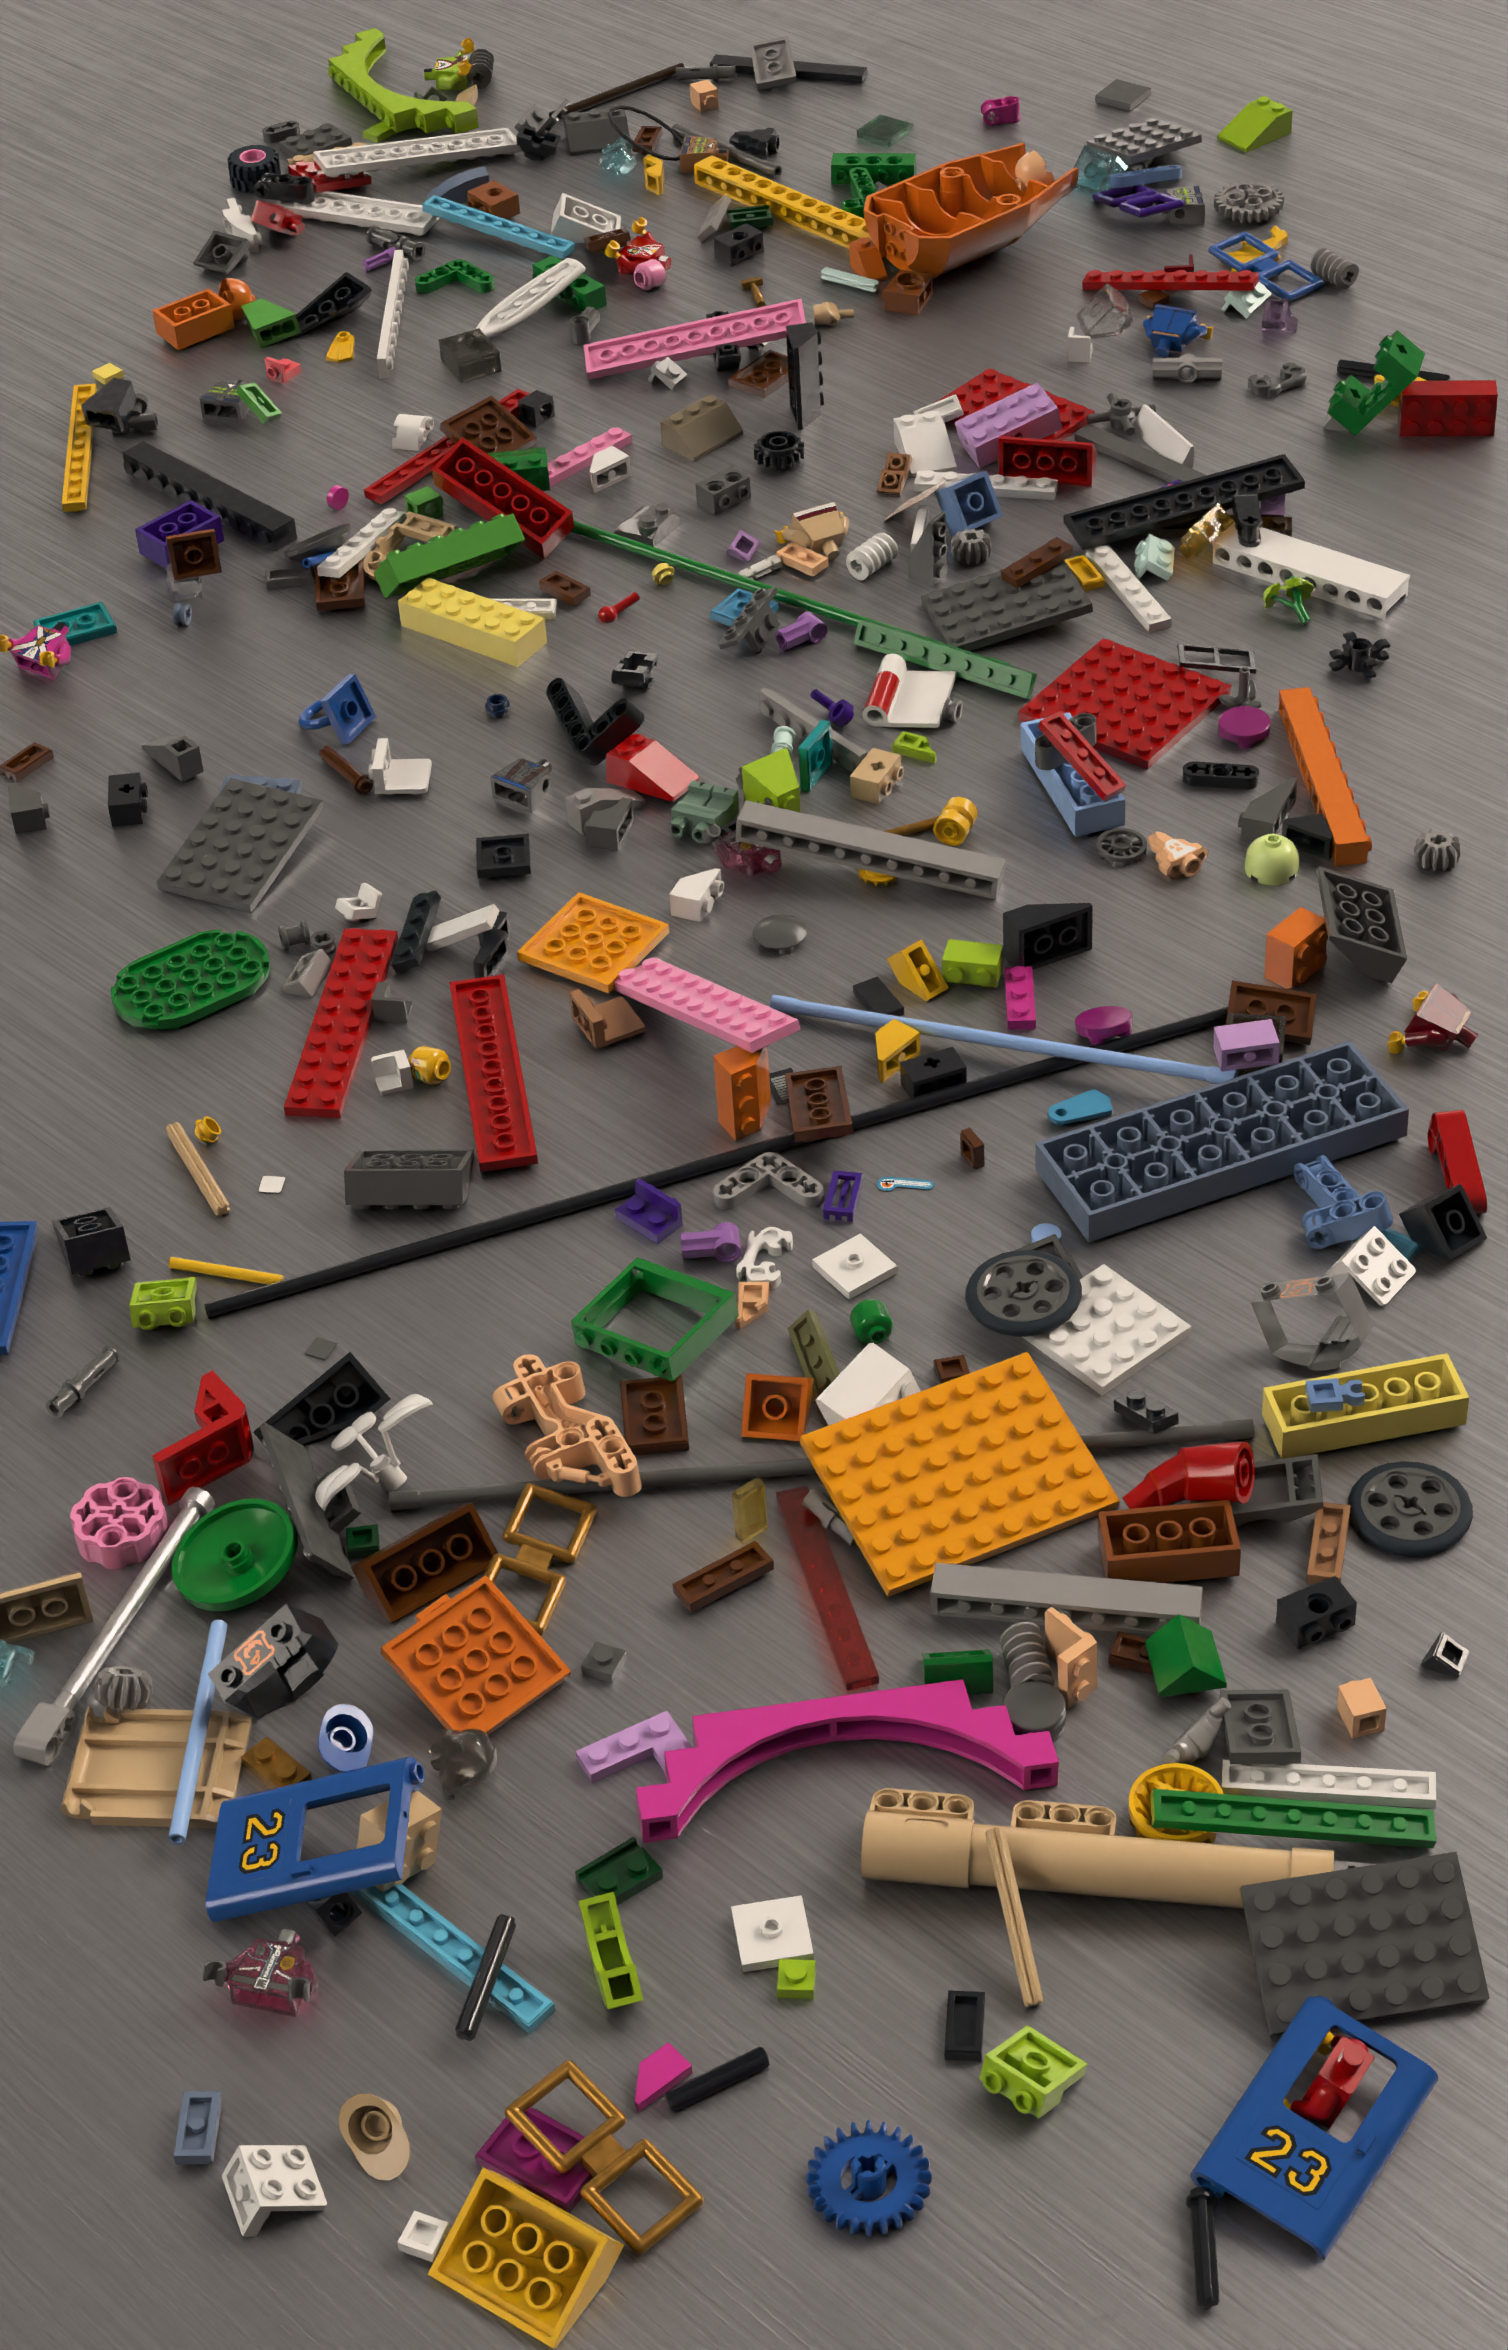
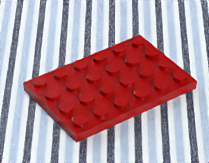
M988 368L940 400L955 394L957 395L964 415L949 421L955 424L956 421L1027 388L1031 384L1014 379L1012 376H1007ZM1044 390L1059 409L1063 429L1042 439L1065 440L1086 426V415L1095 414V411Z

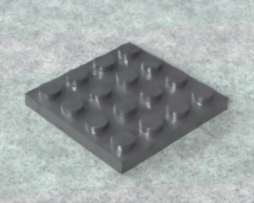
M1150 118L1146 120V123H1134L1129 125L1127 129H1114L1111 134L1095 135L1094 139L1088 140L1086 143L1088 150L1132 165L1201 143L1202 137L1201 134L1193 132L1192 129H1184L1180 125H1172L1168 121H1160L1159 118Z

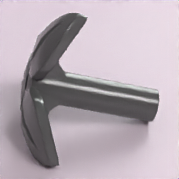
M1242 667L1239 670V692L1237 697L1219 695L1218 698L1224 705L1230 708L1240 705L1255 708L1262 707L1261 702L1252 701L1256 699L1257 692L1254 682L1252 680L1249 681V668Z

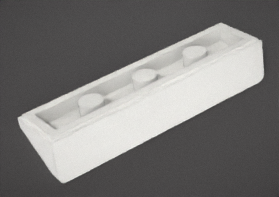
M1143 405L1133 423L1135 433L1159 455L1189 468L1193 467L1194 446L1148 405Z

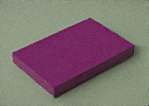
M533 2107L524 2112L563 2155L585 2138L580 2133ZM507 2117L475 2155L477 2164L505 2176L568 2213L573 2210L582 2198L580 2194L581 2188L593 2178L579 2162L567 2172L559 2173Z

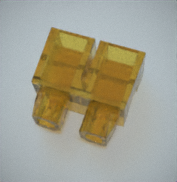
M1217 504L1179 539L1182 544L1178 549L1186 558H1189L1192 554L1197 557L1234 520Z

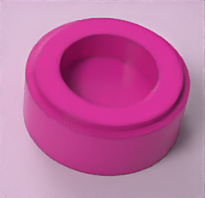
M339 485L333 486L327 494L328 506L335 510H341L348 502L349 493L344 487Z

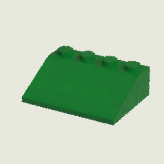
M546 447L487 453L540 490H550Z

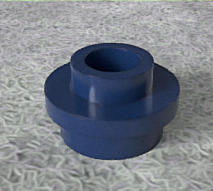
M493 694L487 698L485 710L493 716H502L510 710V702L503 694Z

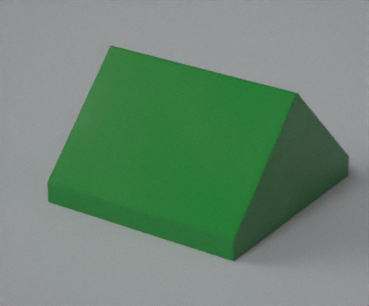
M1178 1614L1145 1640V1648L1159 1697L1227 1688L1211 1630Z
M989 1649L922 1653L924 1685L963 1679L967 1694L993 1693V1655Z

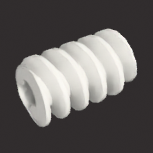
M885 533L873 535L872 538H869L847 555L846 565L849 573L857 580H865L897 556V544L892 537Z

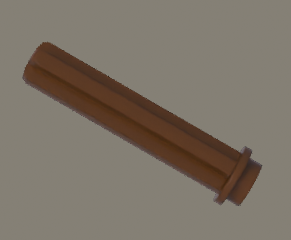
M324 746L319 751V756L322 757V760L349 781L357 793L366 794L372 790L373 780L369 779V775L362 774L330 746Z

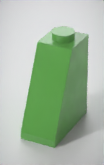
M262 298L241 306L247 325L260 348L301 333L293 311Z

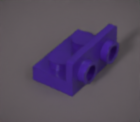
M641 1179L635 1181L636 1194L615 1209L616 1219L657 1244L683 1226L681 1204L675 1198L669 1197L659 1191L654 1185L648 1184Z

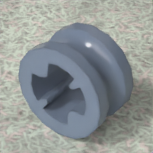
M176 603L173 609L174 624L180 625L183 623L184 626H188L192 618L190 604L182 606V604Z

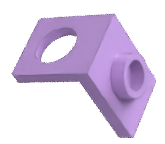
M1285 494L1261 500V516H1284Z

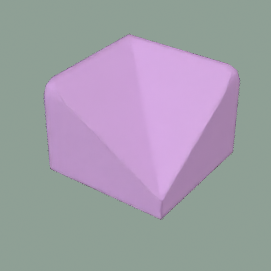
M740 529L728 548L727 554L749 562L761 542Z

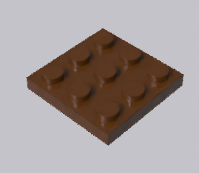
M492 395L440 424V430L455 444L463 437L485 453L528 449L537 442V436Z

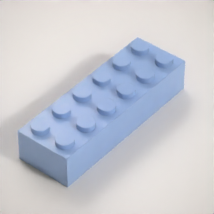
M1070 712L1064 713L1068 720L1072 718ZM1045 718L1020 723L1021 750L1075 837L1125 825V798L1122 793L1104 802L1068 761L1052 770H1041L1036 767L1035 740L1043 734L1038 725Z

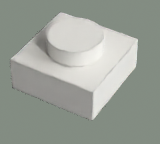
M414 2211L397 2242L399 2251L434 2262L450 2232L449 2222Z

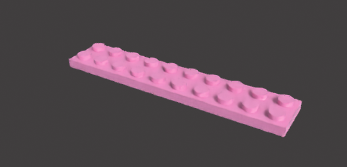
M802 298L585 344L583 346L588 379L651 367L658 360L660 362L663 361L666 357L673 361L711 355L716 353L715 347H721L724 344L738 345L741 348L786 338V326L806 323Z
M657 958L646 959L642 962V965L634 969L629 968L618 973L619 978L614 981L615 988L613 990L751 1053L801 1030L798 1019Z

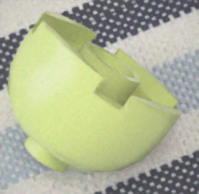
M1267 834L1256 838L1247 848L1244 870L1250 879L1252 875L1258 878V883L1280 885L1289 882V877L1293 875L1296 877L1298 875L1299 854L1293 842L1288 838L1278 834Z

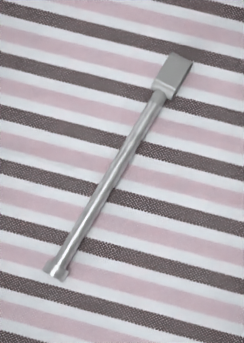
M198 1487L187 1489L179 1501L180 1513L53 1704L40 1702L19 1731L14 1742V1754L16 1757L46 1766L53 1763L74 1730L76 1723L74 1707L173 1559L176 1548L183 1536L200 1518L213 1510L215 1501L208 1492Z

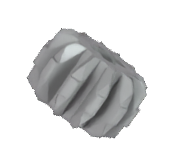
M965 528L963 532H956L951 541L953 559L958 560L959 564L968 563V566L973 563L979 565V562H986L992 552L989 534L984 533L982 529L977 531L974 528L972 530Z
M1430 829L1428 833H1421L1420 838L1416 839L1414 845L1416 863L1423 865V869L1431 868L1434 872L1439 869L1445 872L1447 868H1454L1461 856L1459 837L1452 836V832H1442L1441 829L1439 831Z
M115 1665L105 1667L98 1672L97 1680H95V1699L102 1706H109L111 1709H142L150 1702V1696H152V1676L145 1670H138L137 1667H118Z

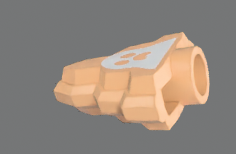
M1158 831L1148 836L1149 846L1156 853L1159 870L1171 880L1181 875L1193 877L1198 873L1202 863L1208 856V850L1198 843H1189L1184 839H1173L1167 834Z

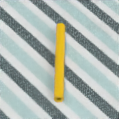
M170 1257L168 1263L170 1269L266 1285L284 1280V1276L280 1274L177 1257Z

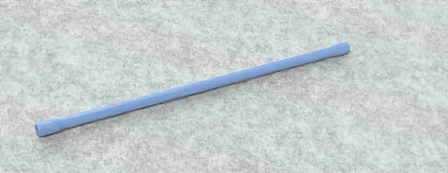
M772 995L769 1007L785 1014H800L879 1028L896 1019L919 1031L922 1035L1202 1080L1211 1084H1218L1238 1077L1237 1070L1221 1072L1220 1067L1200 1066L801 1001L797 998Z

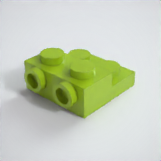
M196 1277L135 1283L129 1304L132 1328L141 1327L143 1330H151L159 1325L170 1324L173 1327H183L194 1322L196 1313L194 1299L197 1291Z
M1027 2025L985 2055L979 2079L983 2081L985 2088L989 2092L994 2094L1001 2093L1012 2100L1019 2112L1024 2114L1031 2113L1037 2118H1041L1061 2102L1064 2090L1085 2075L1088 2064Z

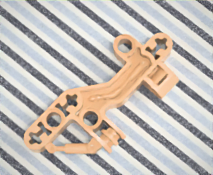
M527 1354L517 1358L513 1364L516 1379L498 1387L493 1394V1402L507 1424L515 1425L535 1419L545 1437L531 1443L525 1451V1458L530 1463L536 1477L541 1480L552 1479L555 1482L563 1480L585 1484L589 1481L598 1482V1485L601 1487L610 1485L613 1491L621 1497H629L638 1493L641 1490L642 1484L637 1460L614 1421L610 1417L570 1405L580 1401L586 1393L580 1366L575 1362L566 1361L545 1368L538 1356ZM596 1464L602 1473L598 1476L590 1475V1471L580 1469Z

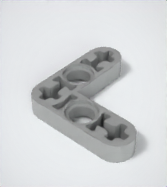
M773 1152L757 1156L717 1183L713 1188L714 1205L724 1210L737 1207L768 1185H771L805 1208L820 1206L824 1200L823 1185L818 1180ZM747 1178L755 1180L752 1183L741 1182L743 1179ZM785 1178H795V1179H797V1180L794 1181V1182H784V1181H783V1179H785Z

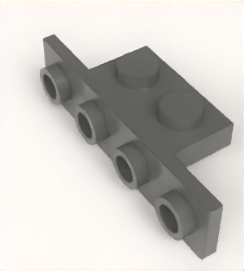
M776 587L767 590L761 588L753 593L751 601L743 607L742 613L733 620L734 624L723 634L724 637L718 644L720 649L737 645L743 638H745L753 653L763 649L780 625L776 614L773 613L769 606V602L778 592Z

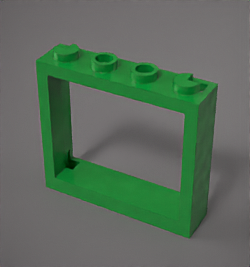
M637 1257L571 1320L576 1345L674 1382L739 1315L734 1292ZM641 1290L706 1314L668 1353L603 1328Z

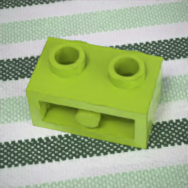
M948 939L942 958V976L946 982L998 987L1004 967L1003 945Z

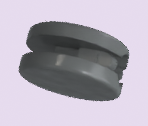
M1027 1681L1017 1684L1006 1693L1002 1705L1007 1707L1015 1735L1049 1731L1052 1741L1055 1742L1063 1734L1066 1727V1702L1064 1696L1056 1687L1041 1681Z

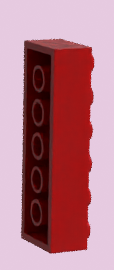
M463 437L432 468L434 485L488 522L498 514L504 513L507 516L514 513L525 538L522 545L543 559L574 528L573 511Z

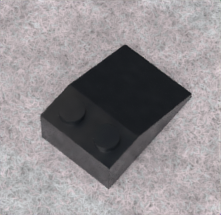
M1091 903L1028 904L1004 912L1003 957L1012 967L1032 966V970L1092 950L1093 905Z
M110 1207L52 1220L64 1259L72 1275H90L95 1272L94 1269L105 1266L107 1269L119 1268L124 1265V1262L131 1260L124 1227Z

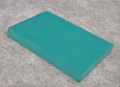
M103 602L33 621L34 628L40 625L51 630L57 622L65 624L69 628V633L65 637L70 646L118 633L116 624Z

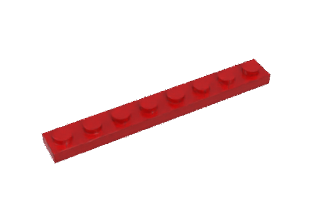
M1092 270L1083 279L1082 287L1083 290L1254 291L1259 282V273L1249 270L1240 272H1229L1227 270L1208 272L1206 270H1199L1197 272H1186L1185 270L1165 272L1164 270H1156L1154 272H1144L1142 270L1123 272L1121 270L1101 272L1100 270Z

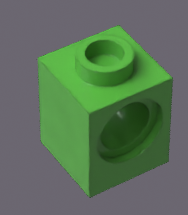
M429 486L405 495L407 512L410 511L433 519L443 516V498L440 493L434 491Z

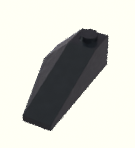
M346 271L295 315L301 333L293 336L295 338L352 313L370 297L372 289Z
M349 1352L265 1423L299 1444L304 1445L352 1426V1423L361 1415L367 1412L374 1414L391 1399L354 1355ZM257 1428L253 1433L262 1443L263 1436L260 1428Z

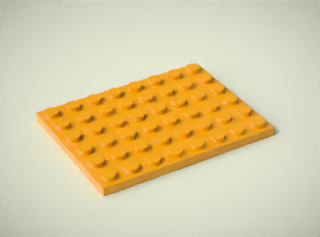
M1028 1352L800 1437V1445L823 1482L887 1597L933 1580L936 1563L969 1566L1098 1516V1512L1116 1509L1120 1503L1118 1496Z

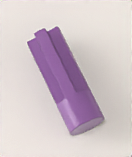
M391 247L363 260L362 265L365 266V271L368 272L392 262L394 251L397 249Z

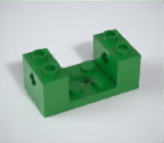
M1398 330L1391 336L1386 335L1379 344L1381 348L1375 355L1376 362L1373 369L1385 378L1381 384L1377 382L1369 390L1355 377L1350 375L1345 381L1341 379L1333 388L1335 393L1329 400L1330 406L1327 413L1354 436L1408 387L1419 374L1425 353Z

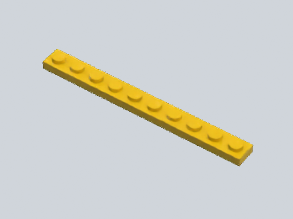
M96 383L73 386L62 494L63 512H79L87 509L94 426L86 424L81 405L97 392Z

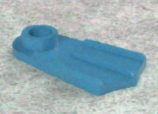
M1092 1089L1052 1105L1048 1109V1118L1055 1125L1064 1126L1072 1122L1111 1115L1113 1109L1109 1096L1102 1094L1096 1089Z

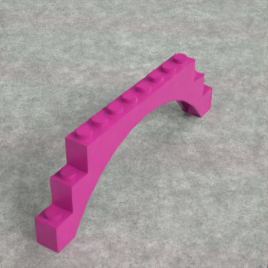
M962 1679L692 1716L694 1748L664 1751L667 1783L637 1787L636 1804L643 1843L677 1839L700 1807L729 1781L769 1759L795 1749L832 1741L880 1739L913 1742L950 1751L990 1768L1022 1790L1057 1786L1059 1761L1049 1731L1015 1735L1006 1705L972 1709L964 1680Z

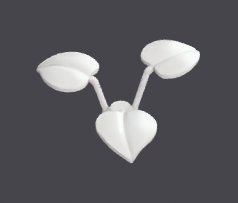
M412 1394L402 1399L384 1415V1421L380 1423L378 1430L382 1434L390 1457H387L385 1454L378 1457L362 1436L376 1422V1416L372 1412L361 1415L352 1423V1426L345 1428L339 1433L331 1444L333 1450L340 1451L357 1439L374 1460L370 1464L372 1471L370 1472L363 1468L359 1463H353L349 1467L347 1465L341 1466L328 1475L317 1487L315 1498L318 1505L325 1511L330 1500L359 1473L370 1478L374 1484L378 1482L387 1493L398 1489L406 1481L407 1476L399 1468L401 1462L395 1455L387 1430L416 1411L433 1405L432 1402L419 1394Z

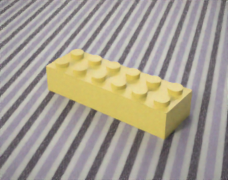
M426 578L398 600L401 626L515 667H519L547 644L545 618L432 578Z
M1448 1353L1264 1387L1262 1416L1280 1458L1285 1459L1467 1424L1469 1396ZM1338 1378L1339 1385H1344L1350 1380L1362 1381L1361 1392L1365 1393L1364 1405L1351 1406L1343 1403V1410L1310 1413L1305 1392L1306 1381Z

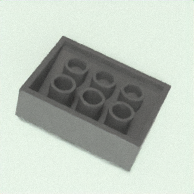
M1318 866L1316 873L1328 940L1366 976L1377 981L1382 980L1393 983L1407 960L1394 890Z
M474 1149L359 1150L344 1170L346 1205H354L355 1209H369L372 1205H383L384 1209L401 1208V1205H412L414 1209L430 1208V1205H442L444 1209L459 1208L460 1205L464 1204L468 1196Z

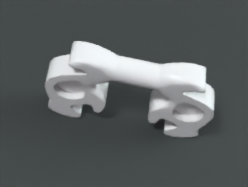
M767 1227L755 1237V1232L750 1231L746 1239L747 1249L743 1260L736 1267L737 1280L740 1281L746 1275L747 1282H769V1289L774 1290L781 1283V1271L775 1270V1263L763 1261L759 1266H755L754 1262L757 1253L762 1249H767L768 1254L771 1256H781V1247H786L788 1251H791L793 1248L792 1233L776 1227Z

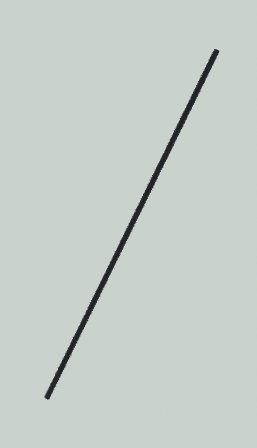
M1299 986L1288 988L1289 990L1301 991ZM1228 1006L1089 1047L1123 1052L1226 1022ZM1054 1056L851 1115L853 1130L1075 1066L1086 1061ZM794 1132L207 1302L204 1303L208 1318L632 1195L635 1194V1181L638 1179L659 1187L749 1161L763 1153H776L810 1142H795Z

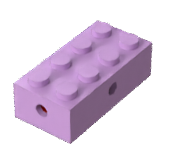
M1038 382L955 422L960 444L979 469L998 460L999 436L1042 439L1063 429L1058 407Z

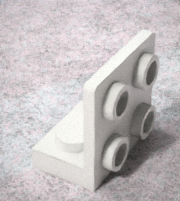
M1374 1226L1356 1240L1323 1276L1350 1273L1380 1306H1384L1413 1276L1416 1268Z
M239 2145L221 2175L242 2237L257 2236L271 2211H323L327 2205L307 2147L304 2145Z

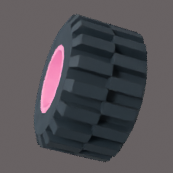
M244 146L231 152L227 158L230 183L238 191L255 193L254 185L261 181L265 173L281 174L278 152L269 146Z

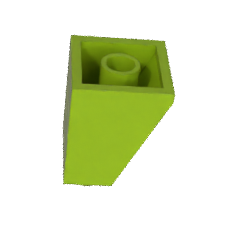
M783 748L742 766L744 803L747 800L756 803L759 801L760 804H764L765 798H769L772 801L773 807L801 813L799 784L788 749Z

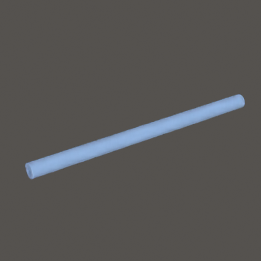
M222 1620L212 1621L168 1836L169 1842L176 1845L183 1844L186 1841L216 1688L208 1673L221 1662L228 1627L227 1623Z

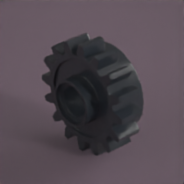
M788 431L768 432L757 440L758 443L754 444V460H757L758 465L764 464V468L772 466V469L775 470L777 467H781V469H785V466L794 467V463L800 464L801 459H804V442H801V438Z

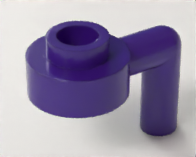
M817 689L811 692L810 697L830 711L829 720L840 727L847 725L852 720L854 707L849 702L842 699L835 703Z

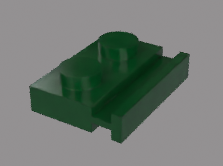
M769 205L727 209V218L731 230L746 223L757 229L773 226V217Z
M633 1836L576 1870L575 1876L576 1881L584 1886L585 1891L590 1897L614 1892L618 1906L663 1878V1870L649 1853L637 1844V1840Z

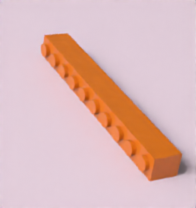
M1310 687L1279 690L1278 713L1315 813L1323 814L1333 836L1331 857L1334 865L1367 863L1368 851L1372 850L1371 837L1366 835L1365 821L1360 819L1358 803L1353 802V790L1347 786V774L1342 772L1341 758L1336 757V747L1334 741H1330L1329 727L1324 726V714L1322 711L1319 712L1318 698L1313 697Z

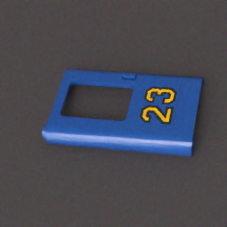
M412 1756L224 1800L219 1810L206 1896V1909L210 1920L214 1923L402 1880L411 1793L419 1791L421 1784L425 1780L422 1764L417 1762ZM390 1791L385 1837L381 1843L300 1862L307 1810Z
M1308 1997L1196 2164L1190 2177L1197 2187L1210 2188L1217 2198H1221L1225 2192L1231 2194L1312 2246L1317 2251L1318 2256L1325 2260L1436 2085L1438 2075L1430 2065L1340 2011L1326 1997ZM1331 2029H1339L1350 2037L1362 2041L1368 2048L1390 2060L1396 2066L1392 2077L1353 2138L1347 2143L1334 2138L1285 2107L1283 2103Z

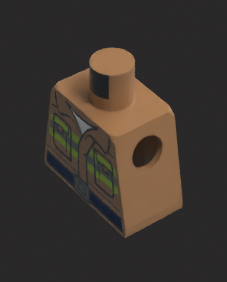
M685 136L680 151L681 173H694V164L711 155L728 162L729 150L718 149L717 139Z

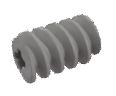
M1327 248L1317 249L1311 258L1310 269L1312 273L1337 286L1339 289L1349 288L1358 278L1359 268L1356 264L1346 260L1344 257H1340Z
M1019 1622L1011 1625L1003 1632L1000 1638V1646L1012 1688L1017 1684L1027 1681H1041L1054 1686V1679L1048 1657L1046 1656V1649L1043 1646L1044 1642L1040 1628L1032 1622Z

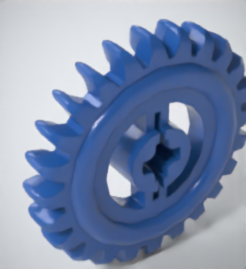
M870 2120L866 2122L864 2133H860L856 2124L852 2122L851 2136L847 2137L841 2128L838 2127L836 2130L837 2143L828 2136H825L824 2147L826 2151L818 2146L814 2148L815 2159H809L808 2169L810 2172L806 2174V2183L809 2185L808 2197L814 2200V2209L818 2212H823L824 2221L832 2222L836 2219V2229L842 2230L848 2225L850 2226L851 2234L854 2235L860 2229H864L866 2236H872L876 2228L879 2229L881 2234H887L889 2225H892L895 2229L902 2228V2218L912 2221L915 2219L914 2210L919 2211L924 2208L923 2199L930 2195L929 2184L932 2181V2174L928 2171L930 2161L927 2157L923 2158L924 2150L922 2145L913 2148V2135H908L901 2142V2128L899 2126L896 2127L891 2136H888L887 2125L884 2121L877 2133L873 2132ZM851 2165L852 2184L844 2190L841 2184L842 2175ZM892 2171L896 2173V2186L888 2196L873 2202L859 2201L860 2199L871 2201L881 2197L887 2186L886 2176Z

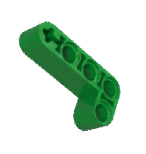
M856 167L849 171L850 193L853 199L844 200L841 203L842 210L865 219L863 210L866 197L875 193L876 187L868 170Z

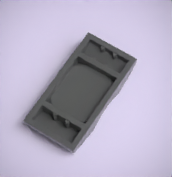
M1318 1454L1254 1463V1486L1249 1501L1245 1504L1230 1503L1236 1528L1250 1521H1260L1263 1519L1288 1523L1324 1508ZM1190 1501V1503L1209 1502V1501Z

